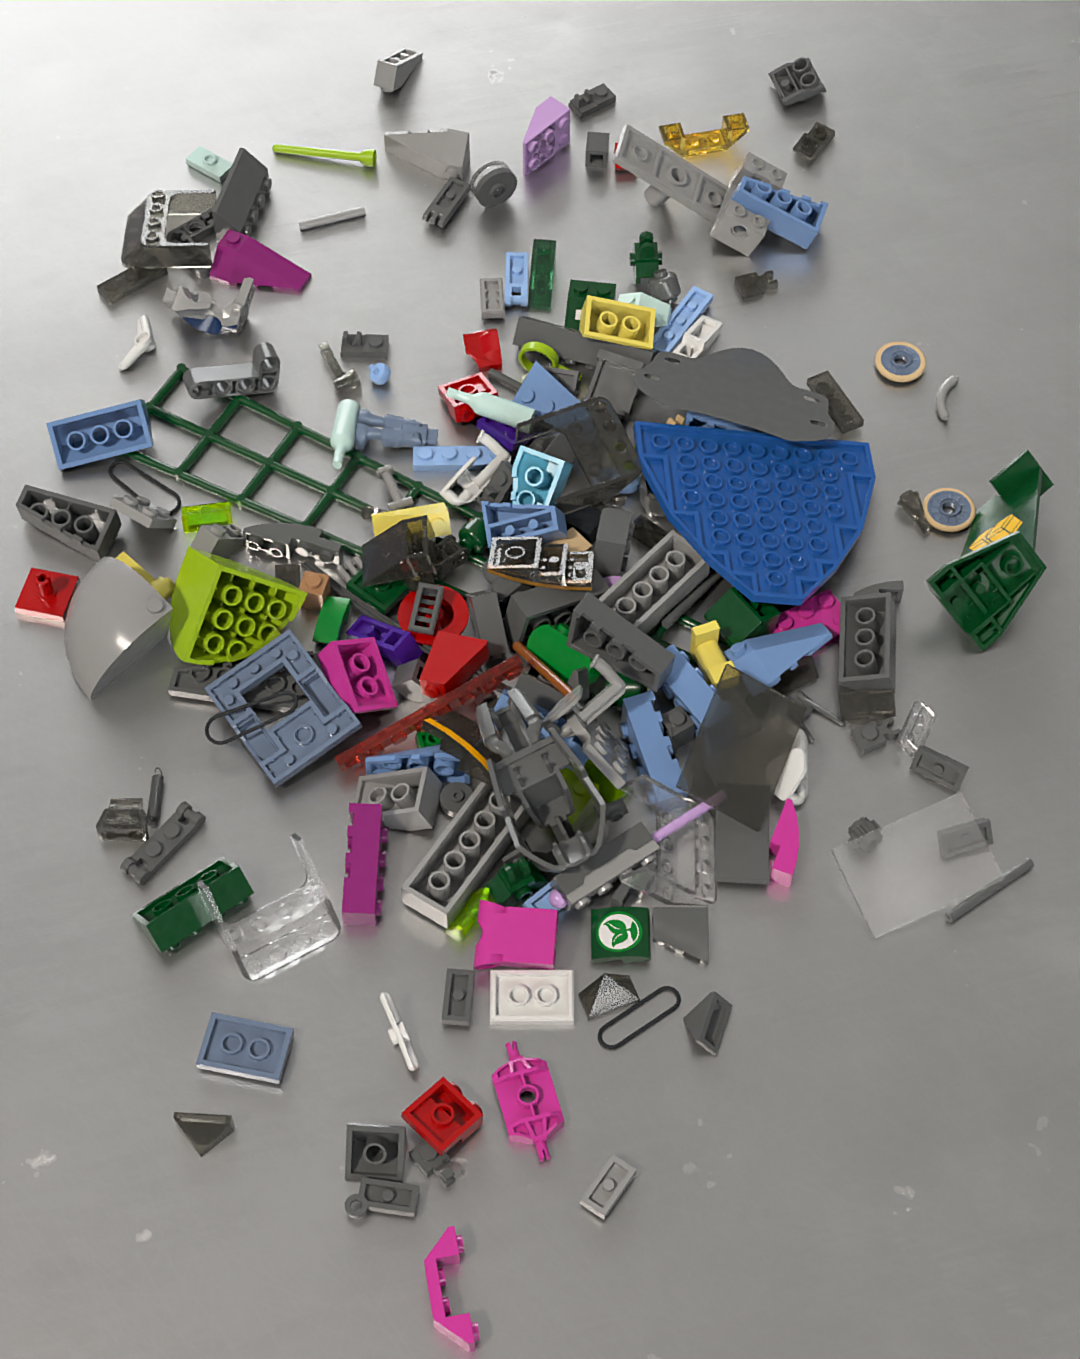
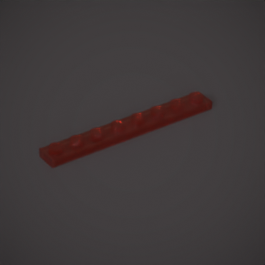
M518 654L510 657L335 756V760L342 772L358 768L362 764L361 761L365 760L366 757L381 755L387 746L391 744L398 745L404 742L410 733L414 731L421 732L427 729L430 723L424 721L425 719H444L451 715L456 707L460 705L464 707L474 702L477 695L483 692L487 694L498 688L500 682L506 679L511 681L517 678L524 669L523 662Z

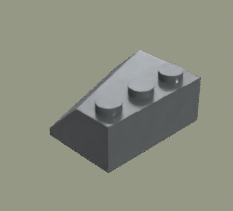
M527 663L514 687L524 691L532 703L548 711H551L565 697L529 663ZM589 691V698L579 702L584 707L596 695ZM565 715L561 716V718L567 720Z

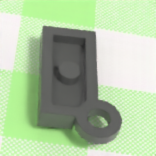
M362 1177L359 1194L350 1195L346 1199L345 1211L352 1218L364 1216L367 1210L415 1217L420 1187L414 1184ZM355 1201L362 1204L361 1209L353 1210L351 1208L352 1203Z

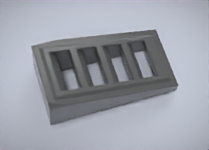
M419 582L408 631L434 635L445 593L443 586ZM423 595L435 597L436 600L423 599ZM421 604L434 606V609L423 608L420 606ZM418 613L431 614L432 618L418 616ZM416 621L430 623V626L428 628L415 624Z

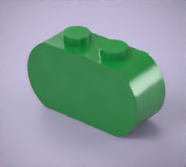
M563 623L559 625H541L530 634L527 648L566 684L573 671L582 667L588 668L589 685L599 678L601 673L595 668L589 667L593 659L566 646L570 626Z

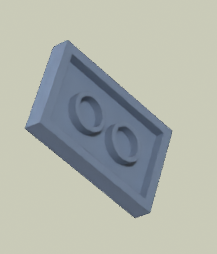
M212 1012L196 1062L197 1068L280 1084L294 1036V1029Z

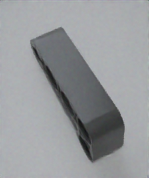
M263 342L254 348L252 363L191 368L183 374V382L193 399L268 393L275 390L278 386L280 359L272 344Z

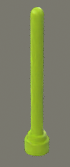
M274 144L272 147L275 153L360 161L366 167H375L377 159L376 149L352 152Z

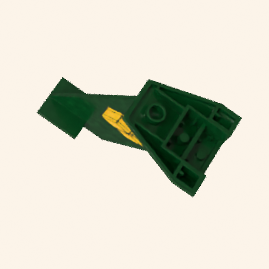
M1027 449L989 481L999 495L996 494L978 509L961 556L944 564L926 580L932 594L955 623L982 651L1004 633L1047 568L1036 554L1035 546L1040 496L1054 484Z

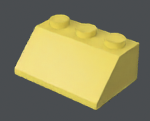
M587 295L581 309L579 331L583 337L652 350L656 309Z

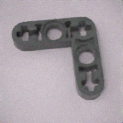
M209 209L171 230L166 236L168 248L197 278L201 279L209 277L212 260L196 243L215 233L212 216L213 209ZM193 228L201 229V231L197 233H193L190 230ZM188 251L195 252L193 256L188 257L184 255Z

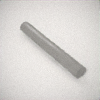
M363 206L300 221L299 227L302 231L365 216V208Z

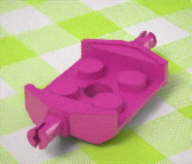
M512 1041V1047L510 1042L505 1044L508 1052L509 1062L494 1072L492 1083L495 1086L509 1141L534 1145L539 1161L544 1162V1155L546 1161L551 1159L546 1142L564 1127L565 1121L547 1062L540 1058H523V1055L520 1056L517 1042ZM525 1091H530L536 1095V1099L531 1103H525L520 1099V1095Z

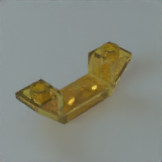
M744 113L723 116L722 127L717 130L684 135L681 123L659 126V131L665 146L683 157L726 151L749 132V125Z

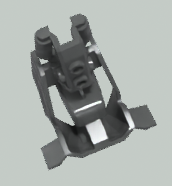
M513 688L507 691L509 696L508 706L495 712L494 709L488 708L485 702L476 708L475 714L484 746L492 752L501 755L502 761L496 764L491 758L486 760L499 810L505 819L516 850L504 856L502 860L504 864L509 862L515 863L518 859L524 857L526 861L530 860L541 871L560 873L566 870V867H574L586 861L590 855L598 854L609 835L607 820L617 822L629 812L622 798L605 804L582 763L553 727L548 729L549 737L541 738V714L524 691L519 688ZM520 714L522 715V717L525 719V721H526L527 724L529 725L528 728L526 727V725H525L523 719L521 718ZM495 725H496V727H497V729H498V731H499V733H500V735H501L503 741L499 740V737H498V734H497ZM568 766L571 767L593 799L594 803L592 805L598 815L592 830L582 834L579 829L576 831L577 834H575L567 818L575 812L570 790L560 770ZM517 792L532 820L541 829L551 826L559 844L556 841L553 842L554 848L547 853L532 852L526 839L521 838L508 796Z

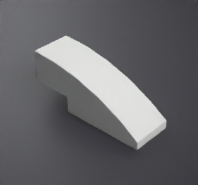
M702 315L684 333L682 342L672 353L690 358L704 357L717 338L723 323ZM672 358L670 359V362L677 364L680 363V361Z

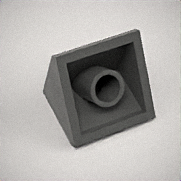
M347 1122L345 1179L361 1180L362 1177L403 1183L407 1149L406 1127Z

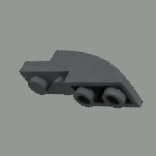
M290 523L260 524L243 529L245 546L253 550L271 553L275 557L291 559L293 553L296 552L301 556H309L319 559L324 563L340 565L344 558L342 544L324 539L323 529Z

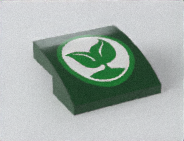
M646 907L592 909V961L597 964L622 960L627 964L651 960L650 910Z

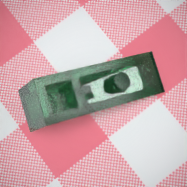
M533 240L528 309L551 310L556 265V240Z

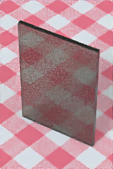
M726 664L676 788L758 832L807 708L735 667Z

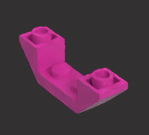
M450 1226L424 1260L434 1328L468 1352H474L475 1341L480 1340L477 1322L471 1323L470 1313L445 1317L451 1315L448 1297L442 1298L441 1287L446 1286L444 1270L439 1267L460 1264L459 1254L465 1253L462 1235L456 1236L455 1227Z

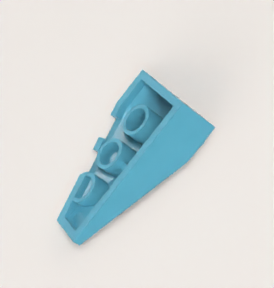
M520 445L512 467V504H535L556 507L566 486L573 464ZM536 546L520 549L519 551L532 555Z

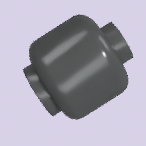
M666 269L655 271L653 273L654 276L648 281L652 297L667 304L675 302L681 293L677 275L674 272H667Z

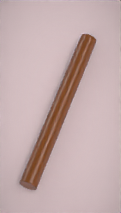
M516 641L513 644L512 648L562 695L566 696L573 690L520 641Z

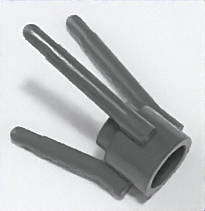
M800 690L793 693L787 701V706L791 709L788 715L805 732L810 743H814L815 740L799 716L806 717L815 709L842 726L845 725L842 719L813 702Z

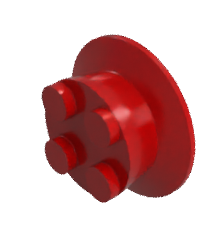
M443 586L445 593L434 635L431 636L408 631L417 589L413 590L402 600L399 606L398 622L400 628L410 632L417 643L430 646L433 645L438 631L461 635L469 621V609L466 601L458 592ZM423 595V599L436 600L435 597ZM421 604L420 606L423 608L434 609V606ZM418 613V616L432 618L431 614ZM416 621L415 625L429 628L430 623Z

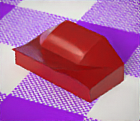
M496 328L463 334L465 352L476 361L479 372L489 371L491 368L502 370L501 349Z

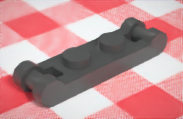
M186 801L182 802L177 807L176 812L131 857L126 858L122 862L120 870L127 875L131 874L134 876V880L138 884H145L204 824L206 816L201 812L193 811L192 806ZM185 818L189 820L186 826L181 823ZM141 863H144L146 865L142 868L139 867Z

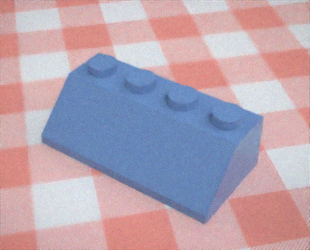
M142 399L46 423L59 470L153 447L151 423L145 400Z

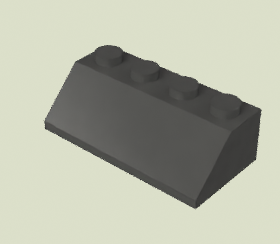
M239 148L212 210L217 243L220 242L228 229L251 236V227L253 223L256 224L258 211L265 203L266 192H269L271 189L272 179L269 178L268 168L244 148Z
M891 592L841 597L839 685L868 696L895 694L896 606Z

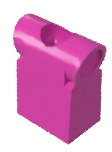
M479 900L477 923L480 925L483 933L475 946L473 969L485 970L504 966L555 970L559 921L558 911L554 909L504 907L493 902Z

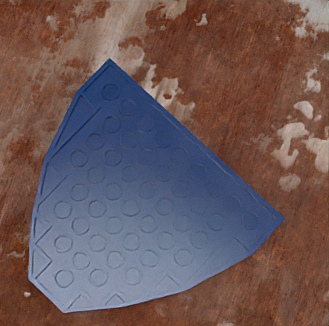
M635 421L633 432L637 464L667 520L711 568L751 602L801 606L835 574L862 533L876 479L869 443L834 439L789 441L768 433Z

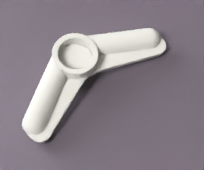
M142 315L137 321L135 345L118 365L120 370L128 369L143 352H149L155 347L147 315Z
M383 992L380 995V1000L392 1026L388 1030L393 1045L399 1044L408 1069L413 1072L417 1071L419 1063L406 1027L392 996L387 992Z

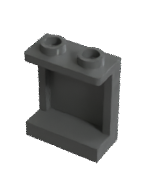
M599 348L596 356L598 363L586 397L582 398L581 403L594 415H598L601 412L607 414V418L610 420L621 422V419L628 421L639 392V388L634 383V375L637 370L646 365L644 362Z

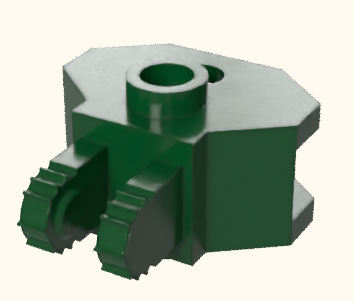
M648 231L641 232L639 243L633 244L632 252L629 254L630 266H633L635 284H640L641 278H652L654 276L653 273L659 270V265H662V251H658L657 242H653V233Z
M522 857L515 863L509 862L498 871V874L486 884V890L488 894L493 895L497 904L504 907H517L546 886L547 881L531 861H526Z

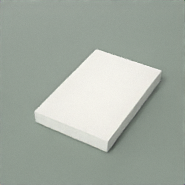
M490 970V1025H574L573 970Z

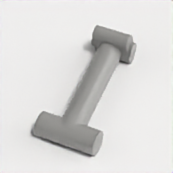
M392 464L377 468L378 478L384 479L394 501L387 504L389 511L413 506L414 503L411 496L402 497L392 476L394 472Z

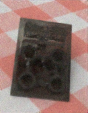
M427 515L401 520L362 545L364 587L437 573L435 532Z

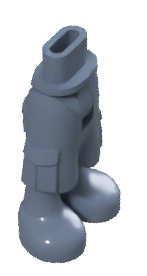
M360 409L355 437V450H363L369 440H381L382 447L413 448V446H436L438 429L428 428V424H422L414 419H404L403 417L390 414L380 417L372 414L367 409Z

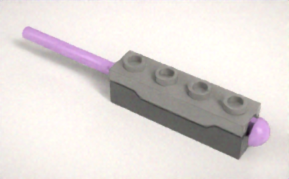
M719 791L652 834L648 832L642 822H639L606 843L598 854L590 855L586 861L567 868L553 877L550 883L552 888L549 895L550 904L557 909L566 908L567 911L575 907L577 910L582 909L591 902L589 898L596 893L599 896L605 894L613 887V882L618 879L623 882L634 873V869L642 865L643 867L656 860L655 855L660 848L657 844L658 842L727 799L725 793Z

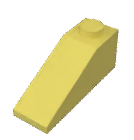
M444 502L371 514L375 539H423L451 534L448 509Z

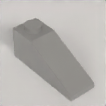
M403 47L378 59L374 85L381 87V90L384 92H393L402 87L421 60L423 53Z

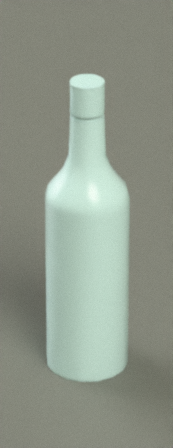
M449 387L446 393L447 397L468 404L477 415L526 432L530 431L535 419L536 409L487 392L469 394Z
M345 399L338 404L330 443L331 447L335 450L332 466L336 469L342 467L345 453L353 448L361 406L351 399Z

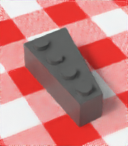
M597 569L581 571L576 575L554 581L566 584H592V591L562 590L536 586L535 588L523 592L518 591L511 595L503 619L505 635L513 645L516 641H520L524 645L523 641L527 640L530 634L541 625L567 624L572 618L573 610L588 592L599 599L610 587Z

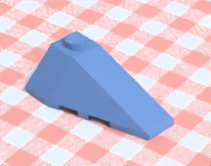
M822 623L746 639L732 645L730 649L724 651L727 661L732 660L739 674L738 681L750 696L754 697L776 685L781 680L780 675L788 668L793 671L798 666L797 661L800 658L812 655L833 636Z

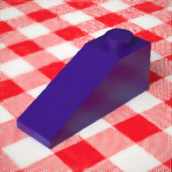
M361 615L346 631V634L352 639L375 637L382 659L396 667L418 659L423 654V651L410 632Z

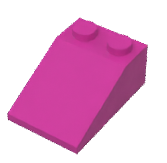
M375 637L331 641L317 655L325 678L353 714L396 709L398 707Z

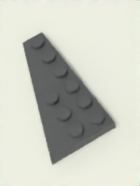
M307 651V653L310 655V657L313 659V661L316 663V665L323 673L322 667L317 656L319 653ZM223 662V665L211 667L197 665L174 668L168 688L169 695L213 702L204 688L239 663ZM285 666L242 695L245 701L250 703L282 691H291L298 698L296 710L309 701ZM282 695L251 707L286 712L294 706V699L290 695Z

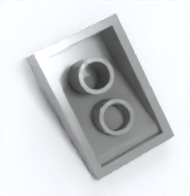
M428 766L359 776L353 803L382 804L384 827L405 831L430 829L434 827L443 783Z

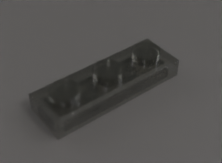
M153 255L97 285V290L111 306L168 275V271L156 255Z
M828 370L807 378L809 389L828 399V414L842 434L863 426L864 419Z

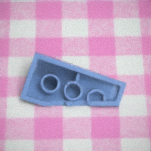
M446 743L366 757V775L428 766L442 783L461 782L470 786L475 758L460 743Z

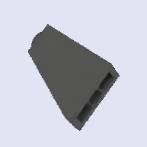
M487 589L465 594L475 637L488 640L490 655L488 660L502 658L503 653L509 652L497 593Z

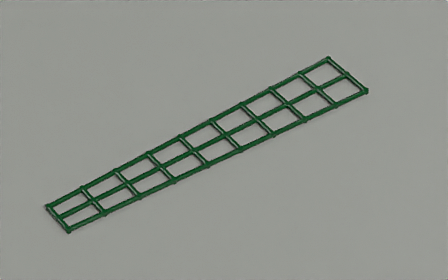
M183 363L177 365V369L153 398L145 404L149 416L154 415L202 437L177 468L138 451L122 454L173 476L178 481L187 482L237 504L238 507H245L280 523L314 527L312 525L332 499L338 500L370 516L371 514L384 512L339 491L358 464L375 472L377 468L384 465L362 455L360 451L351 449L344 455L350 460L333 483L328 486L278 463L279 459L299 434L333 451L335 450L331 447L330 438L302 425L300 421H294L244 395L227 397L232 401L209 429L200 427L159 408L158 405L182 378L183 374L189 370ZM240 405L291 429L269 457H265L218 435V432ZM210 442L262 465L241 494L234 493L187 473ZM271 470L324 494L304 521L297 520L249 499ZM396 471L393 472L392 476L395 482L411 489L406 497L411 496L413 502L421 494L437 503L444 502L447 508L469 519L472 517H483V512H477L465 505H452L439 492L423 485L421 481H415ZM323 531L324 539L342 544L343 550L364 558L366 562H369L377 554L387 540L374 539L368 549H365ZM441 537L428 538L430 544L450 552L434 576H428L430 584L449 587L458 592L465 600L464 595L470 593L442 582V580L458 557L482 568L483 563L488 559L473 552L463 550L459 543L460 540L454 544ZM547 544L537 545L534 550L535 553L547 546ZM535 553L529 560L533 565H535ZM407 566L403 567L404 570L417 578V582H419L414 569ZM586 566L585 568L578 569L576 572L589 571L590 568ZM504 603L499 604L502 618H504L508 606ZM673 608L663 619H665L675 608ZM684 614L676 621L690 629L702 625V623ZM661 622L653 635L646 634L665 649L672 645L661 640L668 630L662 626ZM719 634L718 643L728 648H731V646ZM676 647L679 652L684 651L691 665L698 667L695 659L692 658L689 652Z

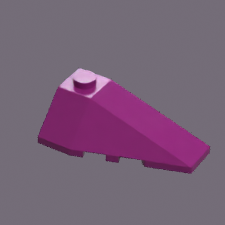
M228 229L217 245L209 277L229 286H238V283H243L244 278L250 277L254 279L253 285L256 288H259V285L272 286L274 290L301 292L310 280L311 273L250 236Z

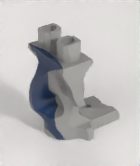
M244 278L235 300L223 308L216 304L210 294L206 292H189V289L179 287L178 292L166 289L162 302L167 304V307L172 308L188 324L199 331L219 335L225 331L238 334L248 318L256 286L253 285V278Z

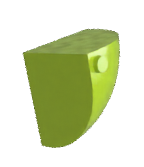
M188 546L176 579L171 600L173 611L169 628L173 649L183 662L200 665H214V663L226 661L230 663L246 658L281 635L280 631L289 621L292 622L296 617L308 593L251 567Z

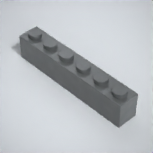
M527 316L518 318L513 339V345L519 346L518 350L520 351L525 343L541 342L550 346L557 353L558 357L563 358V362L576 365V362H581L585 364V368L595 370L598 359L596 356L599 348L644 362L645 365L650 364L657 354L656 350H647L583 337L579 330ZM540 354V356L548 358L546 355ZM649 374L644 375L647 378H651Z

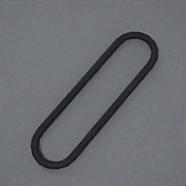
M663 986L603 1025L598 1032L599 1043L607 1049L621 1047L674 1011L681 1002L679 992L670 986ZM669 990L675 993L677 997L676 1004L615 1045H608L603 1041L602 1033L606 1028L660 992Z

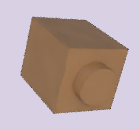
M305 570L299 589L308 594L301 608L315 611L321 610L326 596L331 595L329 575Z

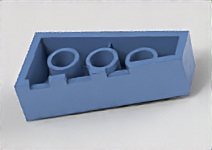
M743 176L731 197L732 200L741 204L746 210L770 220L768 230L806 250L818 234L829 204L823 201L820 204L812 202L811 197L802 195L801 198L791 195L789 190L783 188L781 190L772 189L771 184Z
M535 361L512 401L536 409V419L598 452L610 432L608 428L546 369Z
M652 690L623 699L622 721L618 726L621 737L623 739L626 738L629 745L627 747L631 760L635 759L638 765L636 767L638 778L641 782L644 781L647 787L645 789L647 800L650 804H654L658 812L687 803L688 788L677 758L671 759L673 757L672 743L669 736H663V718L660 711H654L653 705L656 698Z

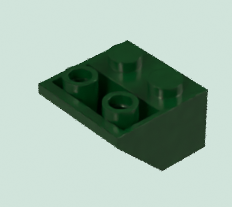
M732 587L705 613L704 618L708 622L716 620L720 627L719 634L732 646L746 639L773 634L781 613L771 603L751 602L735 587Z

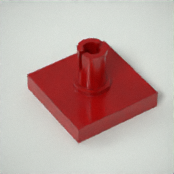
M31 567L15 605L16 613L65 622L70 601L77 588V581H80L79 576Z

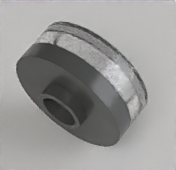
M492 161L483 165L476 171L470 182L471 192L484 207H494L504 203L512 196L517 187L516 176L508 165L502 161Z

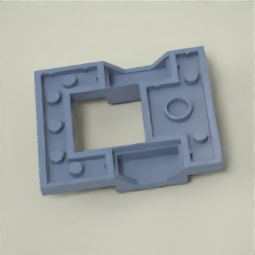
M290 629L204 688L222 713L247 704L242 695L284 666L294 678L309 701L267 730L264 726L240 737L276 788L362 728L359 720L347 704L338 696ZM251 707L224 716L236 734L262 723Z

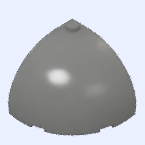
M103 557L83 577L70 601L65 621L64 643L66 656L74 678L90 700L167 638L173 611L172 606L140 574L113 557Z

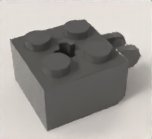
M607 507L602 509L590 570L596 568L602 578L620 576V571H626L628 557H624V555H629L632 539H627V537L633 536L635 523L630 522L632 512L625 511V509L620 507Z

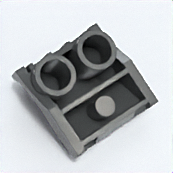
M809 57L798 58L794 62L786 63L768 73L785 106L806 100L821 92H827Z

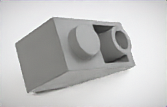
M233 524L201 525L190 547L228 558L245 542L243 534L240 533L241 529Z

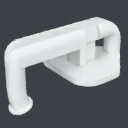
M483 429L476 442L485 445L496 457L477 477L469 472L477 459L475 456L455 474L439 493L452 505L460 506L473 502L483 491V488L487 486L502 461L510 463L511 461L509 452L490 435L485 433ZM457 483L464 489L459 496L451 490Z
M775 716L770 721V728L775 732L781 731L791 736V751L770 761L765 772V786H769V791L786 802L787 798L791 799L794 806H798L805 801L808 795L807 736L801 728Z

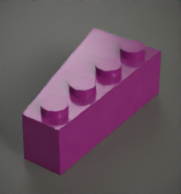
M349 803L351 825H348L347 837L350 853L346 852L345 874H348V877H344L343 925L376 926L377 916H382L383 901L378 898L379 891H384L385 876L381 875V867H386L387 851H383V843H388L389 827H384L382 804Z

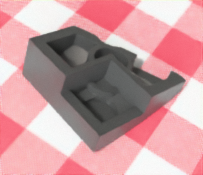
M653 907V942L662 946H670L677 953L682 955L687 953L700 959L701 964H708V907Z

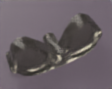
M369 505L361 508L362 517L365 520L372 518L371 514L388 512Z

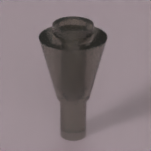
M908 490L901 494L897 504L917 522L923 534L929 532L931 527L925 518L919 492Z

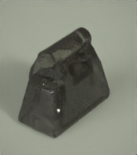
M111 798L109 808L104 809L96 824L99 840L147 841L150 836L147 825L148 819L144 809H141L143 808V798Z

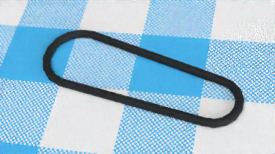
M119 460L109 466V476L134 497L137 498L139 495L112 474V468L115 465L124 464L173 494L178 502L177 506L170 511V515L180 508L181 499L175 491L132 464Z
M282 691L216 714L206 723L205 735L213 744H227L291 714L298 706V698L291 691ZM282 695H290L294 699V706L290 710L227 740L216 741L209 735L210 724L219 717Z

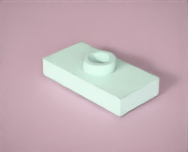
M201 146L186 158L187 165L220 183L228 176L232 167L231 162Z

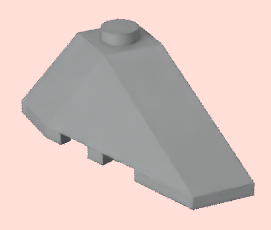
M446 128L441 129L440 132H430L427 129L422 130L421 133H412L409 130L384 133L385 151L440 179L448 180L450 177H454L464 181L470 166L468 132Z

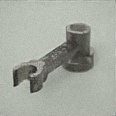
M327 341L318 345L321 349L322 357L327 361L336 377L333 380V384L338 393L349 388L355 389L361 386L354 368L343 372Z

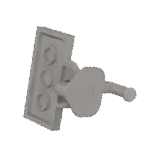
M596 654L589 667L599 671L610 684L584 707L579 702L583 694V688L581 685L575 687L542 720V727L548 733V729L553 727L561 738L576 735L583 743L582 751L619 790L626 784L628 747L619 737L615 739L609 732L611 729L603 719L600 718L598 720L596 717L625 693L626 684L610 665L601 659L599 654ZM565 715L567 723L559 728L554 721Z

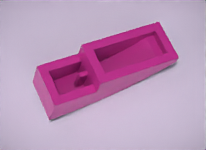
M787 798L770 841L769 855L776 857L771 870L770 881L790 887L798 857L799 827L793 801Z

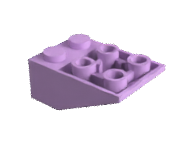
M551 96L536 107L523 141L524 176L532 170H536L541 163L551 158L555 152L565 147L570 141V108Z

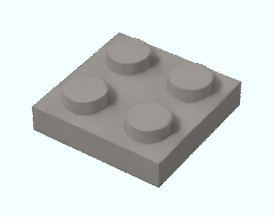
M124 495V498L113 497L110 507L147 528L174 529L177 519L170 516V511L162 507L150 505L151 501L142 496H137V498Z

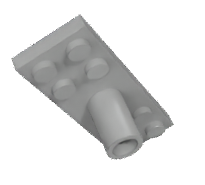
M627 124L622 129L613 162L650 184L644 192L646 201L653 207H660L671 197L714 224L728 186Z

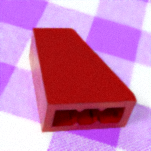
M438 631L419 679L422 695L434 699L441 698L447 700L489 659L488 640Z

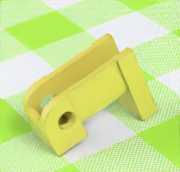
M716 620L692 628L689 652L692 658L695 659L708 685L712 684L718 692L736 687L739 674L732 660L727 661L718 645L720 627Z

